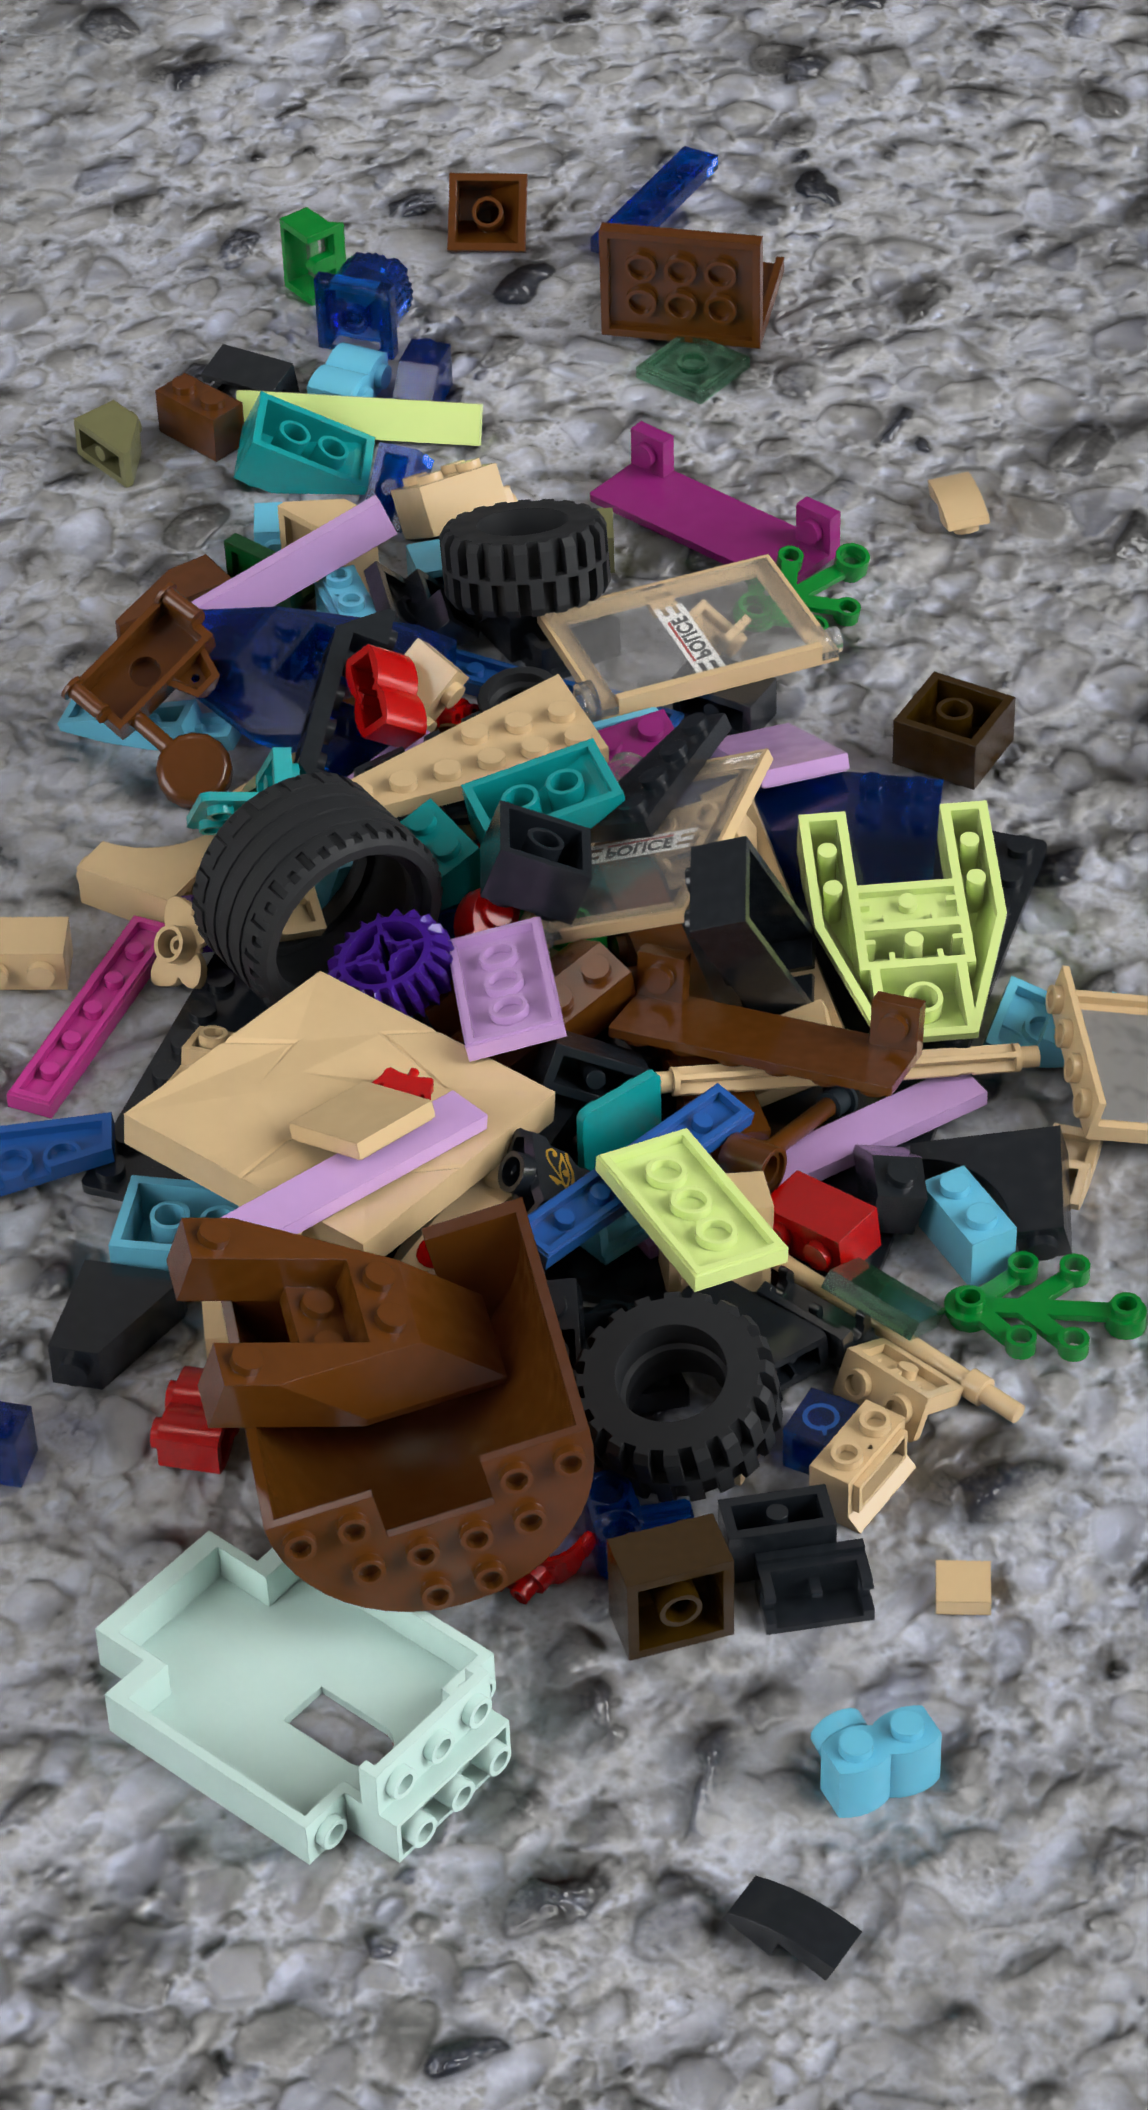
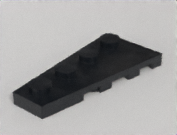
M699 712L685 717L677 727L618 781L624 792L625 801L590 829L591 843L652 837L707 763L706 761L710 759L732 729L726 714L705 715Z

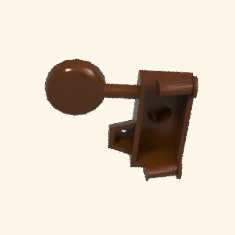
M171 581L158 592L155 602L80 677L73 678L64 687L61 697L65 700L71 698L99 723H104L122 740L130 736L135 730L161 752L156 766V775L161 791L169 801L182 808L191 809L200 793L227 792L231 786L234 771L230 754L220 741L208 734L195 732L179 735L172 739L148 718L175 689L197 698H206L216 688L220 677L209 656L216 644L214 635L202 625L205 619L204 611L176 590L177 585ZM198 676L200 679L198 682H193L192 678Z

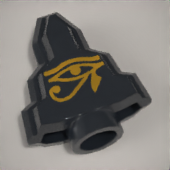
M519 1128L514 1132L507 1155L499 1166L498 1182L504 1192L512 1193L513 1200L520 1197L523 1198L528 1215L589 1173L590 1170L577 1166L567 1152L552 1147L545 1136Z

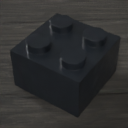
M500 800L480 846V897L488 899L499 907H514L534 913V915L544 921H559L572 925L592 881L590 828Z

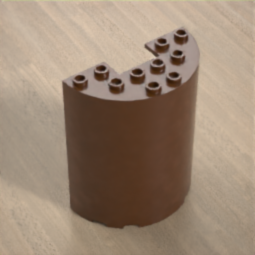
M522 1197L421 1228L434 1267L433 1270L426 1272L483 1295L507 1374L504 1384L368 1426L245 1428L264 1532L271 1546L287 1567L307 1584L328 1596L364 1608L396 1612L442 1610L472 1602L501 1591L544 1562L568 1536L584 1509L593 1481V1442ZM221 1301L229 1343L290 1342L279 1301Z

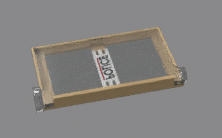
M769 554L603 595L595 601H588L587 605L580 608L573 607L566 612L557 614L555 612L547 613L545 616L537 617L538 625L577 682L573 686V696L592 723L838 661L839 652L843 651V638L839 628L832 626L825 630Z
M765 748L708 759L652 837L591 843L592 881L573 924L569 925L559 921L548 922L541 919L549 953L553 945L684 923V913L690 909V894L685 882V870L687 867H690L691 847L735 837L773 761L769 749ZM621 752L611 759L608 766L618 782L643 757L632 752ZM525 911L520 920L537 916L534 913Z

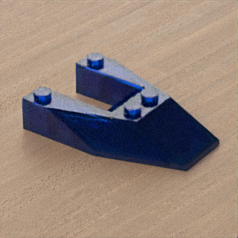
M280 606L202 609L205 613L202 625L214 635L216 644L209 656L220 677L216 688L206 698H195L251 741L271 749L273 747H291V752H296L323 652L337 625L361 617ZM393 622L392 630L398 632L393 652L404 655L416 639L419 638L433 646L456 666L457 640L418 625ZM194 676L192 678V681L198 682L200 678L198 676ZM341 676L340 684L348 686L347 679ZM343 701L337 712L332 710L330 717L337 720V725L329 745L323 744L321 752L328 754L324 770L339 776L348 777L354 772L353 768L370 761L390 745L362 737L355 721V706Z

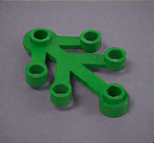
M855 543L841 545L836 550L834 565L797 584L798 572L802 568L803 552L795 546L780 548L776 565L811 612L833 615L835 622L842 626H853L858 622L861 605L856 599L851 597L835 599L814 595L840 581L855 583L864 577L868 571L870 554L865 547ZM757 581L744 584L748 589L747 597L743 598L736 605L732 614V622L735 628L746 618L752 623L745 633L749 636H763L773 629L793 632L772 601L765 599V592ZM814 615L821 625V633L826 640L829 627L828 621L822 616Z
M1019 1251L1010 1255L1007 1270L981 1287L974 1285L959 1286L952 1289L944 1299V1313L955 1329L966 1333L984 1330L1005 1347V1351L1010 1357L1019 1360L1028 1359L1035 1354L1037 1334L1057 1349L1058 1355L1066 1361L1079 1362L1088 1356L1089 1334L1079 1327L1064 1328L1055 1320L1104 1322L1105 1329L1111 1336L1121 1340H1131L1138 1338L1144 1333L1147 1319L1145 1304L1139 1296L1130 1292L1118 1293L1109 1302L1055 1300L1072 1288L1083 1287L1089 1282L1090 1261L1084 1255L1076 1253L1067 1254L1062 1257L1058 1273L1019 1298L1002 1297L1019 1285H1030L1037 1280L1039 1260L1034 1254L1027 1251ZM1002 1318H1017L1025 1325L1011 1326Z

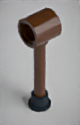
M841 1086L823 1087L822 1093L816 1098V1104L768 1140H759L740 1132L731 1134L720 1150L717 1164L725 1173L763 1171L771 1194L778 1188L784 1177L787 1166L786 1150L827 1119L835 1120L840 1116L844 1117L853 1113L858 1106L856 1091Z

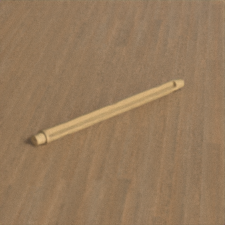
M1019 1043L971 1046L970 1048L922 1050V1055L903 1080L956 1077L968 1074L985 1075L1021 1072L1022 1068L1040 1066V1049L1037 1045L1020 1046ZM722 1064L670 1067L669 1071L656 1072L661 1077V1094L670 1093L672 1097L701 1095L717 1083L727 1091L734 1092L818 1086L808 1079L794 1076L776 1077L767 1074L764 1070L743 1065L736 1067Z

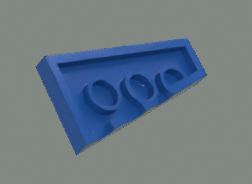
M112 1112L0 1126V1197L115 1162V1124Z

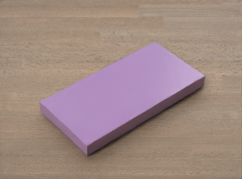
M790 723L726 736L710 757V759L768 748L773 761L760 785L763 789L844 772L850 769L847 752Z
M540 917L525 919L449 940L452 941L454 950L450 951V955L453 957L450 967L469 1062L567 1036L545 932Z

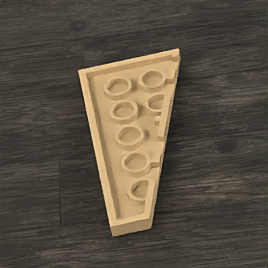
M557 674L351 780L361 785L387 811L397 818L411 814L430 798L438 806L464 800L462 784L591 738L594 739L608 763L609 747L565 682Z

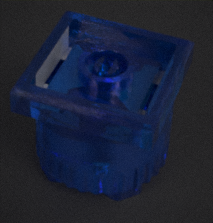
M356 252L342 264L336 274L320 271L314 277L318 344L320 348L333 350L338 344L345 342L387 352L389 360L395 359L399 353L397 327L412 306L411 302L413 300L412 283L409 282V277L407 276L408 269L399 259H388L384 255H378L377 253Z

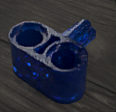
M602 1470L594 1473L589 1496L585 1504L586 1531L593 1532L595 1535L596 1545L592 1550V1554L599 1574L608 1580L607 1539L622 1536L629 1532H638L674 1523L682 1519L694 1518L691 1502L686 1499L640 1506L629 1478L613 1470Z

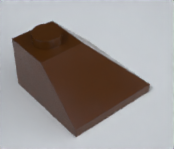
M449 173L447 251L526 253L528 174Z

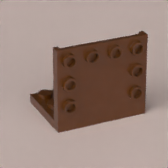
M601 223L599 229L602 335L761 348L784 273V257L777 256L775 263L763 262V236Z

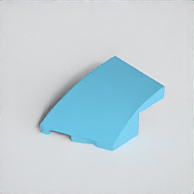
M1011 976L983 1045L1019 1043L1020 1046L1037 1045L1041 1055L1040 1066L1037 1068L1064 1067L1061 1048H1057L1055 1045L1053 1016L1048 1014L1046 1010L1047 991L1015 976Z

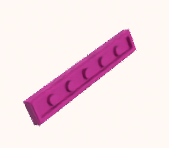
M136 915L132 917L7 1092L8 1107L52 1119L150 979L151 969L157 958L154 950V940L158 931L165 926V923Z

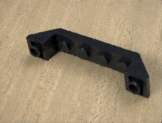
M385 609L336 626L323 652L293 763L299 764L300 775L315 772L329 773L323 771L328 754L321 752L323 744L329 745L337 725V720L330 716L332 710L336 712L339 710L347 686L340 684L341 676L346 678L347 659L368 644L393 651L398 637V632L392 630L396 611Z

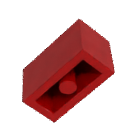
M796 1170L770 1194L774 1204L773 1230L789 1248L788 1254L808 1263L816 1270L825 1271L844 1280L881 1246L877 1207L799 1170Z

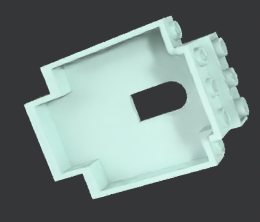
M208 1531L95 1628L100 1665L122 1679L104 1694L110 1731L309 1865L326 1849L334 1848L341 1841L347 1829L400 1863L415 1848H421L427 1844L436 1828L450 1814L462 1810L469 1803L473 1793L490 1776L499 1775L505 1769L511 1757L509 1720L492 1710L491 1698L496 1690L493 1652L427 1611H382L356 1606L328 1596L295 1575L280 1559L273 1547L257 1561L213 1532ZM323 1693L385 1733L392 1740L393 1749L377 1764L373 1765L365 1760L360 1766L354 1765L289 1723Z

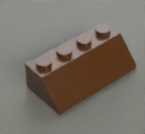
M580 939L569 943L550 958L566 1031L594 1039L609 1027L612 1021L636 995L632 972L601 942ZM461 1028L450 1038L465 1045ZM541 1043L490 1056L489 1058L536 1082L531 1070Z

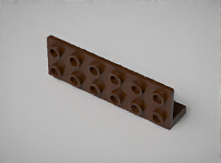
M644 943L638 950L636 995L612 1021L608 1031L609 1037L622 1039L632 1046L642 1047L649 1045L671 1050L673 1054L678 1056H701L715 1059L725 1066L736 1067L743 1065L764 1070L767 1074L776 1077L794 1076L811 1080L814 1084L822 1087L841 1086L859 1090L865 1096L882 1097L892 1096L922 1055L926 1001L878 991L872 999L870 1034L689 996L691 952Z

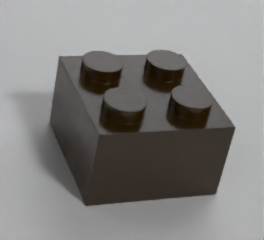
M934 671L893 720L892 764L974 790L1014 740L1016 697Z
M713 1513L690 1519H682L674 1523L638 1532H629L622 1536L607 1539L609 1614L629 1661L734 1634V1560Z

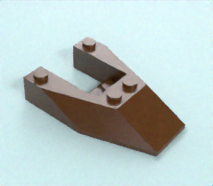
M181 1218L166 1260L176 1301H279L290 1342L213 1343L198 1383L208 1428L368 1426L504 1384L506 1381V1370L482 1294L397 1259L235 1218Z

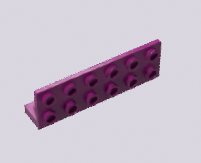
M640 421L631 428V464L590 492V501L603 508H613L614 513L725 565L769 554L776 564L780 548L784 546L798 547L803 552L804 558L802 568L798 572L797 584L806 580L834 559L836 550L840 547L841 511L806 496L796 504V526L674 471V436L643 421Z

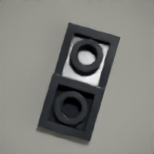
M756 1875L723 1917L726 1922L768 1955L779 1944L825 1981L862 1933L859 1928L811 1897L788 1886Z

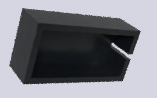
M742 836L692 846L690 867H687L685 870V882L690 894V909L684 913L685 928L688 936L691 939H695L704 950L707 961L714 963L720 971L724 983L733 988L744 1008L781 1015L814 1002L815 976L813 974L793 977L791 973L815 969L816 935L812 926L748 837Z

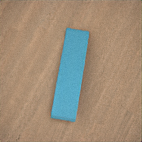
M72 699L57 723L60 731L104 743L158 750L136 730L122 740L104 723H99ZM196 699L163 702L148 717L172 739L192 732L208 734L220 741L227 751L235 749L248 724L242 709L202 713Z

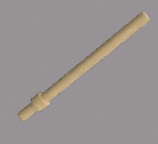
M789 1254L788 1262L771 1267L777 1272L780 1266H785L792 1270L794 1273V1283L854 1317L858 1309L871 1316V1327L875 1328V1335L880 1338H886L963 1386L964 1389L961 1396L974 1405L980 1406L984 1404L1012 1423H1016L1023 1415L1025 1405L994 1386V1379L976 1368L971 1371Z

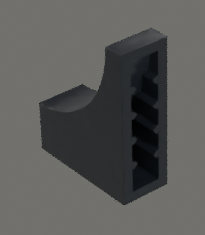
M1060 1125L910 1143V1151L922 1157L925 1180L964 1165L1017 1227L1016 1244L1019 1251L1030 1252L1039 1261L1051 1260L1056 1256L1072 1254L1069 1154Z

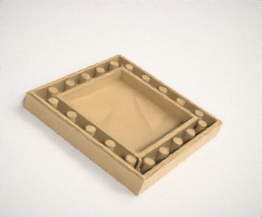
M319 971L231 1035L224 1043L213 1048L124 1113V1143L240 1207L337 1154L292 1139L289 1122L362 1081L372 1083L383 1074L386 1068L392 1067L405 1074H408L411 1068H416L419 1071L418 1077H430L434 1080V1092L431 1094L432 1101L452 1090L488 1115L487 1129L302 1232V1236L386 1256L499 1166L507 1155L513 1134L517 1129L523 1128L538 1134L554 1121L555 1091L489 1057L469 1062L464 1044L440 1032H436L433 1028Z

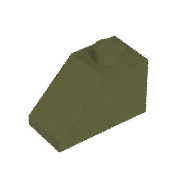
M112 400L74 418L78 454L125 488L132 486L142 453L140 438L142 426L138 416L115 400Z

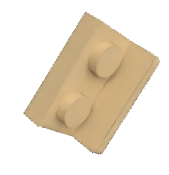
M882 1337L847 1348L833 1387V1394L856 1409L867 1399L904 1416L905 1430L908 1431V1442H914L919 1440L927 1416L957 1406L964 1387Z

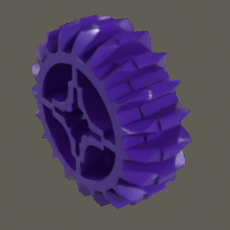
M396 908L389 917H383L377 913L376 919L368 924L360 921V929L356 932H345V943L333 946L335 955L327 961L328 975L409 1017L415 1014L425 1017V1008L429 1005H440V994L451 991L450 982L453 978L450 964H452L453 957L450 955V951L454 950L452 941H449L450 937L447 930L440 923L433 920L430 914L421 916L413 909L403 915Z

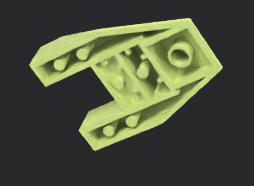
M987 800L940 804L937 843L944 879L857 886L845 811L798 815L797 856L802 889L814 933L869 1027L872 999L878 991L926 1001L923 1042L978 1038L1007 916Z

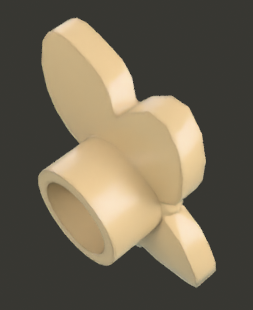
M172 896L168 899L165 906V926L158 931L154 940V950L157 958L151 969V981L156 986L178 987L183 983L188 988L201 989L205 985L207 965L201 953L203 952V947L207 946L197 930L198 926L194 921L195 911L192 909V902L186 898Z

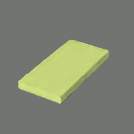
M687 1128L596 1156V1172L694 1292L788 1262L789 1248Z

